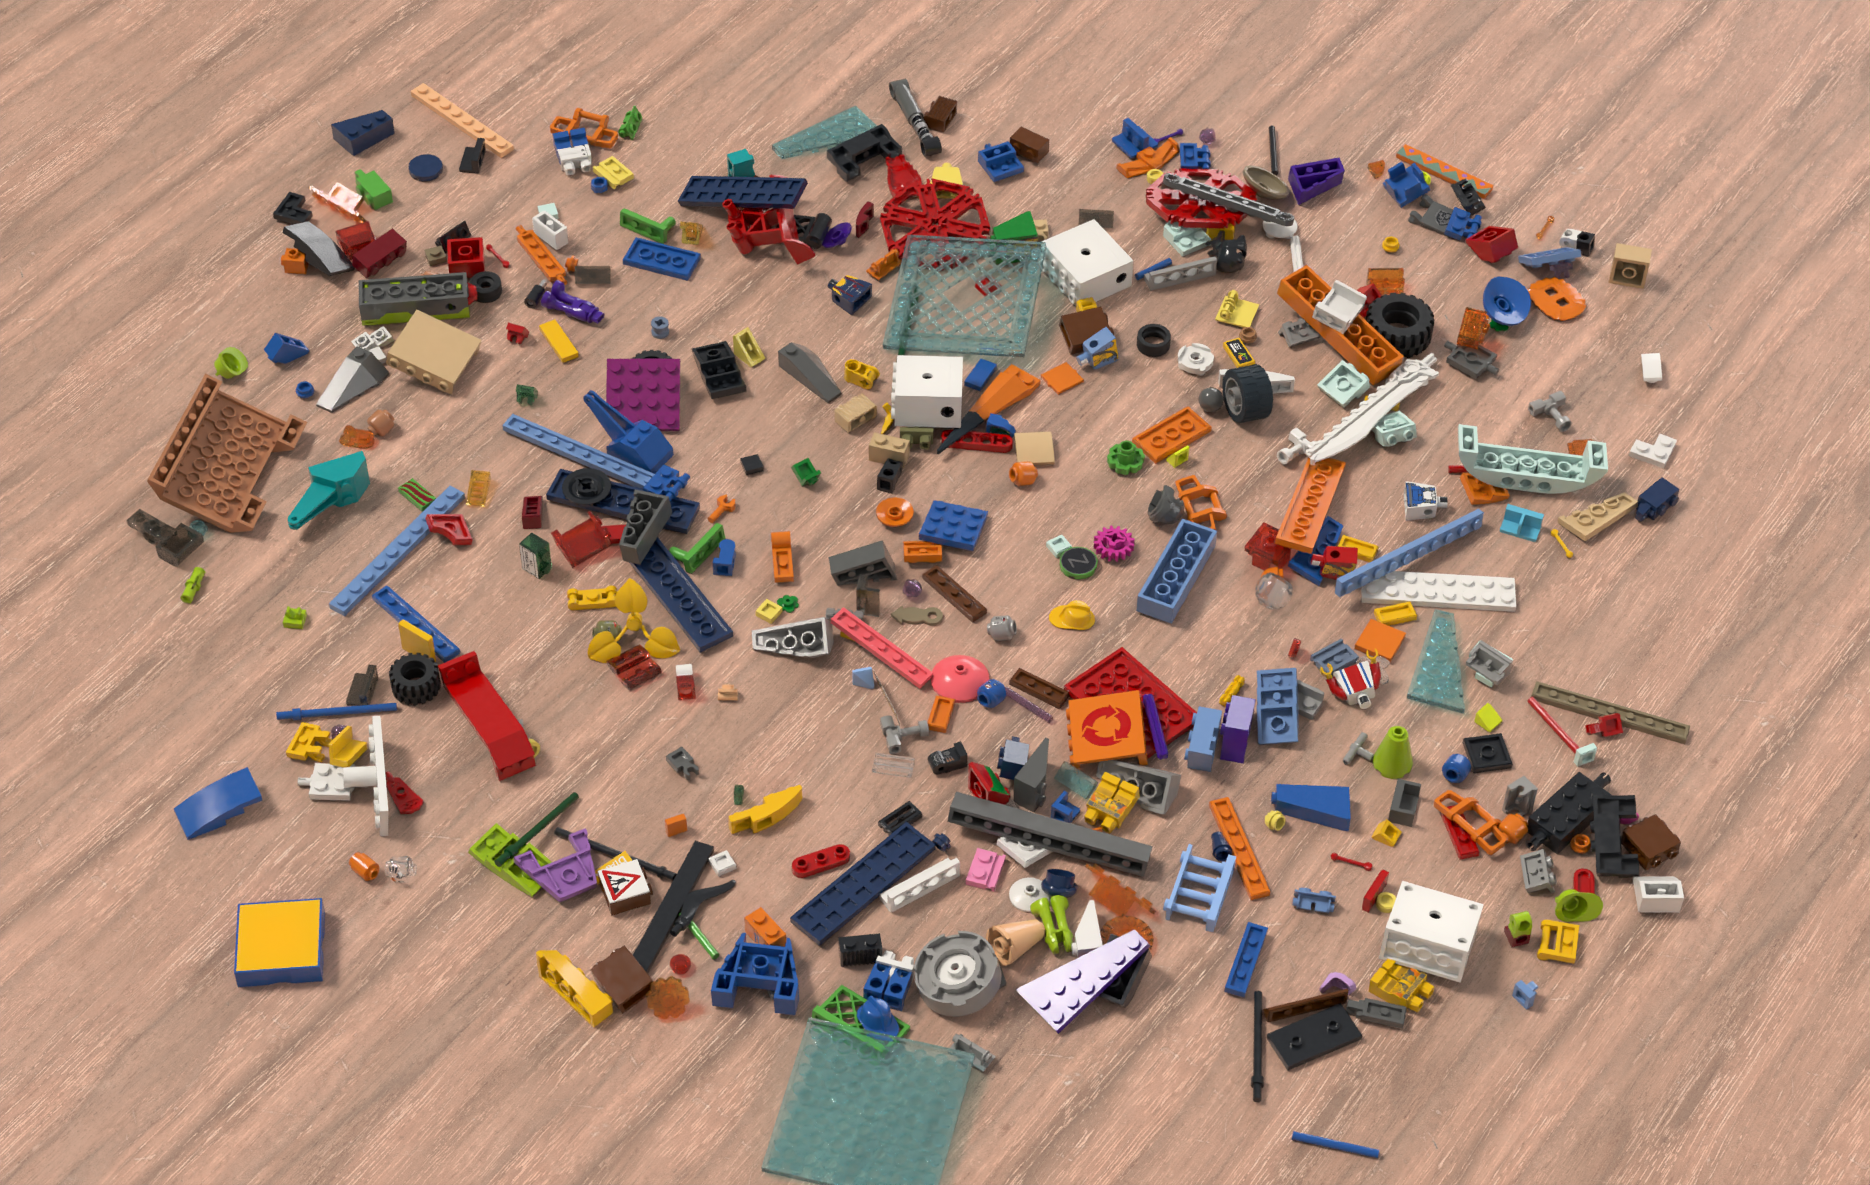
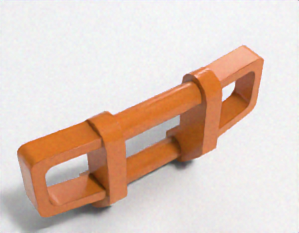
M576 108L573 119L557 116L550 125V132L552 134L564 131L556 128L558 124L568 125L565 131H568L570 139V130L578 129L581 118L600 122L593 136L586 135L590 145L610 149L618 139L617 131L607 129L608 115L603 114L601 116L583 111L581 108ZM604 135L612 137L610 141L601 139Z
M1195 475L1175 481L1179 493L1178 497L1184 502L1188 515L1187 520L1197 524L1210 520V528L1216 530L1214 520L1222 521L1227 518V513L1222 508L1217 496V488L1210 485H1201ZM1189 483L1196 485V487L1184 491L1180 488ZM1202 496L1211 498L1214 508L1211 507L1196 513L1194 512L1190 500Z
M1447 790L1434 800L1433 806L1450 821H1455L1470 834L1471 839L1487 854L1493 855L1505 846L1506 837L1497 828L1501 820L1495 819L1478 804L1479 801L1474 797L1464 799L1455 792ZM1449 798L1458 804L1448 809L1441 802ZM1466 810H1474L1487 823L1476 830L1460 815ZM1491 832L1500 841L1494 846H1490L1483 839Z

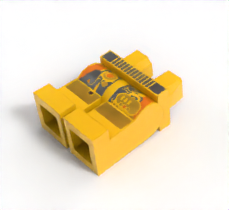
M1104 772L1099 786L1086 804L1085 822L1094 825L1097 819L1103 821L1101 824L1102 830L1109 834L1115 827L1119 829L1140 798L1139 787L1124 780L1121 783L1120 778Z
M1387 959L1370 979L1369 992L1388 1003L1405 1006L1407 1009L1419 1012L1424 1004V1000L1419 998L1418 995L1420 994L1427 999L1430 998L1434 992V986L1426 981V974L1420 973L1414 968L1396 964L1394 960Z

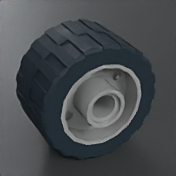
M1254 364L1227 370L1223 377L1222 393L1226 410L1232 420L1236 423H1244L1269 417L1272 412L1274 399L1271 381L1265 369L1260 365Z

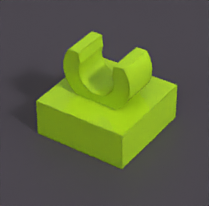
M288 606L283 619V627L303 629L307 616L306 610L300 607L294 609Z

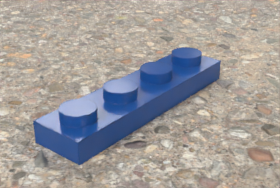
M1248 922L1224 992L1245 998L1268 932V927Z

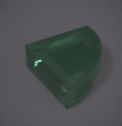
M735 785L734 805H742L744 786Z

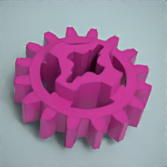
M1110 525V529L1103 527L1102 532L1097 531V536H1094L1093 548L1096 549L1097 555L1101 554L1102 559L1108 557V561L1115 559L1118 562V558L1125 560L1126 556H1131V552L1134 551L1135 539L1132 538V533H1127L1126 528L1120 530V526H1117L1114 529Z

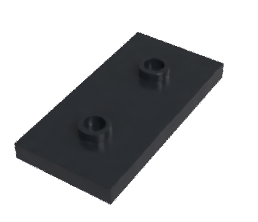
M1339 1003L1270 1032L1266 1038L1288 1071L1362 1039V1034L1342 1004Z

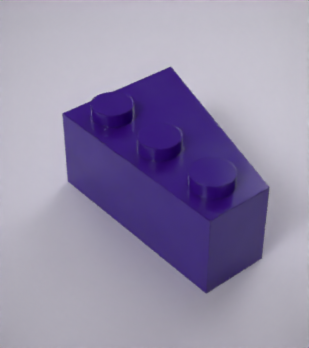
M1340 157L1291 166L1288 181L1298 205L1342 184L1345 170Z
M1232 695L1231 703L1227 702L1220 729V735H1223L1220 760L1244 764L1256 699Z

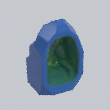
M991 413L987 420L986 433L1009 435L1011 438L1014 437V433H1016L1015 427L1008 420L1004 419L1002 415Z

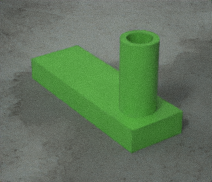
M625 208L620 211V226L661 244L667 241V231L676 225L673 217H668L662 223H658Z
M716 523L689 552L674 546L670 548L669 552L676 560L684 563L686 572L692 574L714 552L719 543L726 539L723 525Z

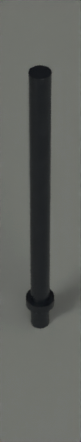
M557 827L554 834L568 839L572 832ZM588 839L590 848L613 858L622 853ZM629 855L632 861L638 860L641 868L644 867L645 870L657 874V877L661 879L664 877L673 881L677 875L667 870L665 866L659 867Z

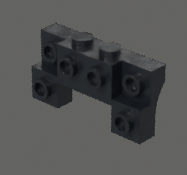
M880 124L827 150V159L837 167V173L848 182L861 175L859 164L878 155H882L885 159L886 157L895 158L902 154V146L893 139L887 128Z
M1593 795L1594 821H1590L1591 833H1595V840L1591 841V850L1596 855L1597 877L1618 876L1619 878L1639 876L1638 854L1622 855L1620 819L1637 818L1635 795Z

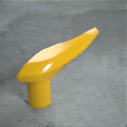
M888 402L882 406L887 416L885 417L881 434H884L894 421V419H891L892 407Z

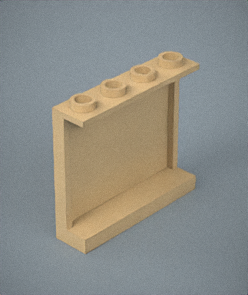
M416 310L389 350L386 364L443 392L452 394L454 385L473 355L476 356L478 354L482 340Z

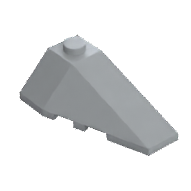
M826 617L752 630L753 649L758 651L812 658L829 655L834 643L833 627Z
M1119 760L1099 762L1096 774L1101 779L1104 772L1120 778L1121 783L1124 780L1139 787L1140 798L1136 803L1145 810L1163 815L1166 814L1176 798L1181 779L1180 774Z

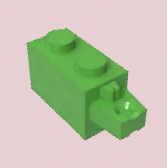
M361 169L354 172L357 184L355 187L356 191L360 196L364 197L367 205H371L374 210H377L393 202L391 189L374 170L367 174Z

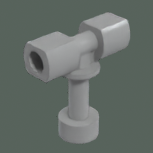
M1562 391L1549 395V399L1545 401L1538 399L1529 403L1528 410L1532 416L1543 412L1547 415H1552L1556 420L1555 425L1559 431L1564 432L1572 425L1567 416L1562 417L1557 411L1558 407L1564 405L1566 401Z
M892 716L880 718L883 735H887L886 744L890 754L901 752L900 741H902L903 736L918 733L920 737L929 736L926 720L918 721V726L900 729L899 725H894Z

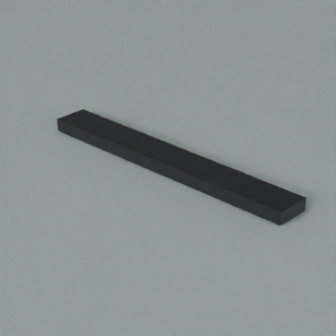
M695 840L638 944L633 956L647 974L682 911L685 897L693 891L709 861L708 858L712 856L714 846Z

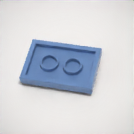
M1564 247L1519 255L1518 260L1519 263H1523L1525 266L1538 268L1542 267L1544 263L1555 265L1559 264L1560 260H1565V262L1575 261V258L1581 257V250Z

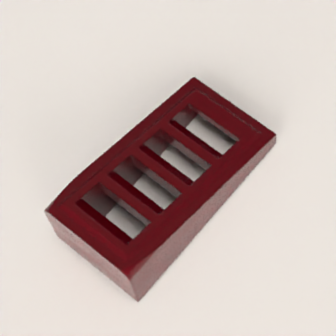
M543 496L524 497L522 509L523 529H539L542 527Z

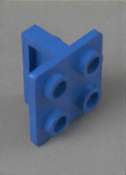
M1130 118L1123 120L1122 133L1112 138V142L1131 159L1136 158L1138 152L1149 146L1153 149L1158 147V143Z

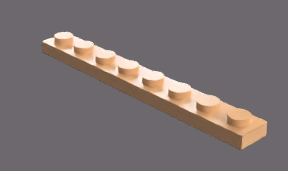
M423 83L411 90L413 98L477 141V138H484L485 147L500 158L514 150L513 144Z

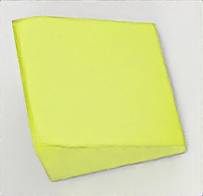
M1187 445L1175 452L1166 461L1174 468L1184 463L1189 457V446Z
M1487 703L1476 713L1474 722L1490 733L1502 722V719L1495 709Z

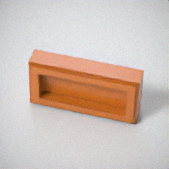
M936 695L927 722L929 730L946 733L955 706V699Z

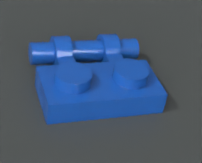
M1180 143V168L1198 169V167H1201L1202 169H1209L1211 167V161L1209 160L1211 155L1207 145L1197 148V143Z
M1454 207L1444 234L1457 240H1461L1462 236L1469 238L1478 233L1477 230L1481 227L1482 217L1476 215L1474 219L1469 218L1470 212Z
M663 464L643 487V491L669 496L671 501L678 496L681 488H685L690 476L684 473L682 477H679L678 470Z

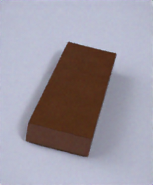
M1021 668L1009 680V685L1057 709H1060L1070 697L1068 691Z

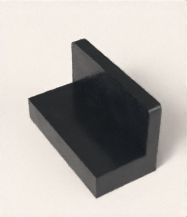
M477 138L475 147H465L459 167L460 172L480 173L486 153L484 138Z

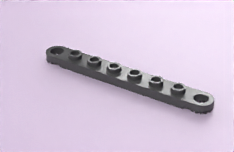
M1171 173L1164 175L1163 184L1180 190L1184 194L1198 196L1199 199L1212 201L1216 205L1230 207L1231 210L1244 212L1248 216L1262 218L1266 222H1274L1282 226H1292L1295 217L1290 213L1280 212L1279 209L1185 177L1181 178L1176 174L1173 175V173L1172 175Z

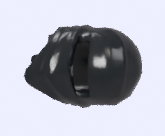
M1222 230L1219 231L1217 237L1205 243V245L1211 244L1213 250H1210L1208 255H1216L1217 271L1234 273L1244 267L1247 256V243L1244 235H1240L1237 239L1225 240V231Z

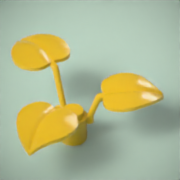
M628 578L615 595L616 607L623 613L631 612L628 615L626 626L615 639L609 631H603L595 635L589 644L587 654L589 659L601 663H611L617 660L621 653V646L617 641L620 640L628 629L631 631L641 629L645 637L649 639L645 643V650L652 657H672L680 651V647L675 634L666 627L655 628L652 630L651 636L647 633L645 626L642 625L643 617L640 614L647 607L646 593L636 581Z

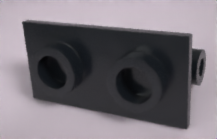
M466 221L461 222L441 237H438L435 242L436 246H442L444 253H447V240L471 237Z

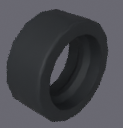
M1147 324L1139 329L1136 345L1142 354L1158 357L1166 354L1170 349L1171 334L1166 327L1160 324ZM1153 336L1161 338L1163 342L1150 344L1144 339Z

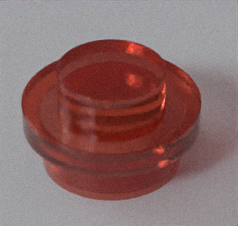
M684 954L675 955L670 960V968L676 974H685L691 967L690 958Z

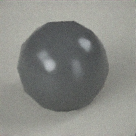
M1209 387L1201 391L1198 401L1204 411L1212 413L1221 409L1224 398L1222 392L1217 388Z

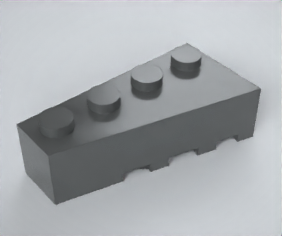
M635 489L634 499L630 505L631 510L627 515V524L624 527L619 546L623 561L641 564L671 516L672 509L669 496Z

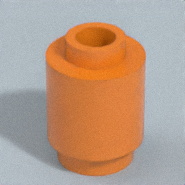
M357 852L350 858L349 865L351 869L365 881L373 880L378 876L379 864L365 853Z

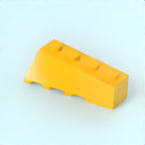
M539 950L536 952L539 977L593 1028L613 1013L612 998L607 993L601 992L593 980H588L580 968L574 967L566 955L560 954L557 950Z

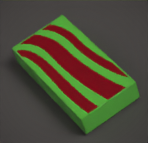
M413 478L398 487L399 493L422 512L436 499Z

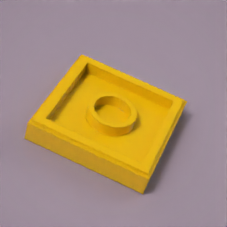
M402 619L398 623L402 649L412 654H426L429 658L432 657L436 663L433 637Z

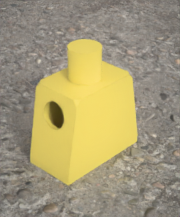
M944 163L942 167L934 168L932 178L963 185L958 167H952L950 163ZM943 190L936 192L937 198L954 199L958 196L956 193Z

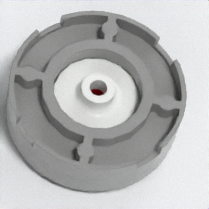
M958 931L957 935L946 937L945 934L934 938L923 947L914 964L915 983L923 1001L930 1009L945 1016H965L982 1009L994 998L1001 984V968L994 949L985 938L973 932Z

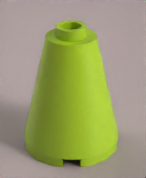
M1393 726L1388 730L1373 756V766L1375 770L1377 769L1381 772L1383 777L1400 779L1405 774H1409L1412 769L1413 759L1408 732L1401 726Z

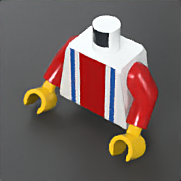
M1375 648V657H1370L1368 650L1366 652V656L1370 659L1371 663L1365 661L1333 672V676L1331 675L1333 671L1331 664H1327L1329 668L1328 673L1324 672L1323 668L1320 667V673L1326 676V682L1334 696L1341 700H1346L1349 705L1359 703L1361 709L1371 706L1370 699L1375 697V690L1379 688L1381 680L1379 662L1376 661L1378 656L1377 649Z

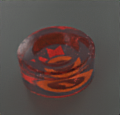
M1294 638L1288 654L1289 657L1296 658L1301 640Z

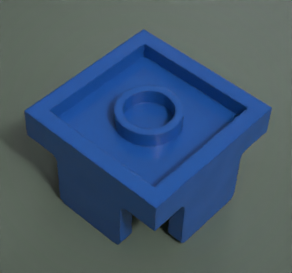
M1403 162L1396 164L1388 169L1389 179L1383 182V187L1401 208L1430 191L1429 185L1425 182L1423 172L1415 163L1406 169Z

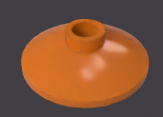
M897 497L881 501L876 508L878 520L884 525L891 527L907 524L914 514L912 505L907 500Z

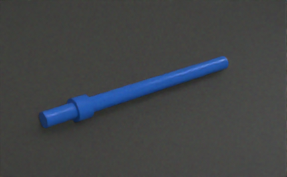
M397 703L308 710L296 708L292 709V711L276 712L277 720L293 719L294 721L307 717L397 711Z

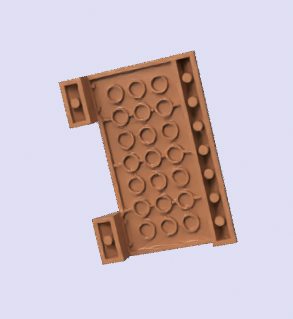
M205 373L147 482L160 500L230 533L252 531L267 502L251 494L272 452L294 450L307 422L291 414L287 422L228 395L219 390L222 381Z

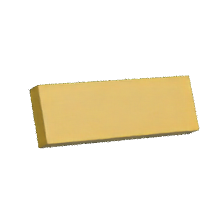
M555 319L539 325V330L562 363L579 357L578 351Z

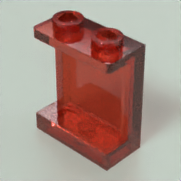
M591 511L587 512L588 520L561 535L557 529L551 532L555 544L572 568L612 546L609 540L611 535L608 529L601 527L603 524L598 515L594 516Z

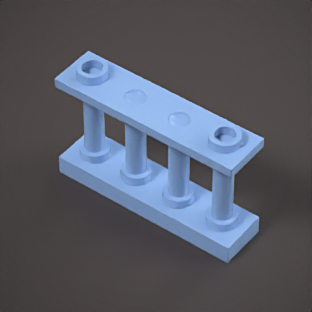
M1189 844L1187 850L1182 851L1180 858L1182 865L1170 899L1166 898L1163 910L1166 911L1165 920H1170L1172 912L1175 911L1203 919L1206 922L1205 930L1214 932L1235 869L1236 856L1228 854L1226 862L1222 861V863L1193 856V845ZM1191 863L1217 870L1222 874L1221 878L1217 877L1214 879L1188 872V865ZM1186 879L1212 886L1216 893L1209 895L1181 886L1183 880ZM1181 895L1207 902L1211 906L1210 910L1206 909V911L1178 904L1176 903L1177 897Z

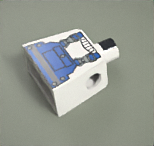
M1405 482L1403 494L1405 520L1434 518L1437 508H1447V497L1437 496L1435 486Z

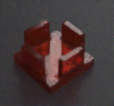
M1265 522L1262 523L1247 542L1244 551L1252 556V565L1265 571L1270 568L1271 564H1274L1279 569H1282L1290 559L1292 548L1275 544L1279 529Z

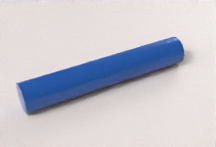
M1167 258L1136 273L1135 278L1140 280L1144 278V274L1163 269L1171 265L1172 260Z

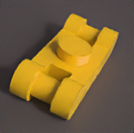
M611 585L604 589H569L567 591L569 599L568 609L585 610L616 607L615 595L617 588Z

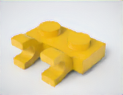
M302 722L286 751L287 757L306 761L309 756L314 761L322 763L325 755L321 753L323 748L322 746H314L317 741L321 745L329 747V743L332 741L329 738L331 735L330 731H322L319 725Z

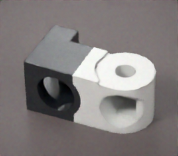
M1566 229L1559 240V244L1562 248L1579 249L1582 251L1583 256L1589 257L1595 246V234Z

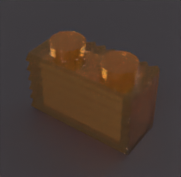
M1466 307L1456 345L1477 350L1479 344L1483 345L1485 334L1482 331L1483 329L1487 330L1489 319H1486V311L1483 312L1479 309Z

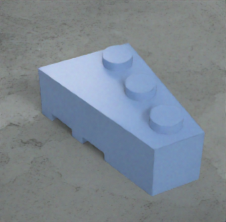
M1199 706L1197 713H1193L1192 725H1194L1193 731L1190 730L1188 742H1190V746L1186 748L1184 760H1188L1187 768L1211 772L1222 720V710Z

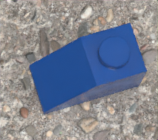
M278 333L272 336L264 348L272 362L284 364L300 358L310 351L301 340Z

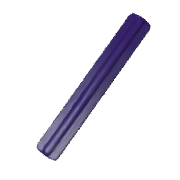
M1152 694L1143 695V704L1157 757L1160 760L1167 759L1168 749L1154 697Z

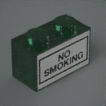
M530 533L519 543L522 569L540 579L545 574H548L552 568L549 542L534 533Z

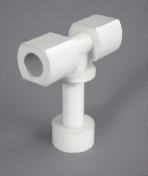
M1295 428L1290 432L1288 438L1294 443V447L1281 449L1277 452V458L1282 464H1287L1292 461L1293 455L1297 453L1304 454L1306 449L1314 448L1315 441L1309 442L1306 439L1307 435L1298 428Z

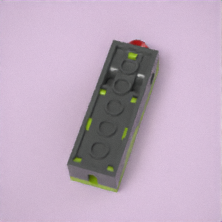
M466 272L359 280V309L362 326L409 322L416 310L438 320L470 318L469 305L477 300V287L467 282Z

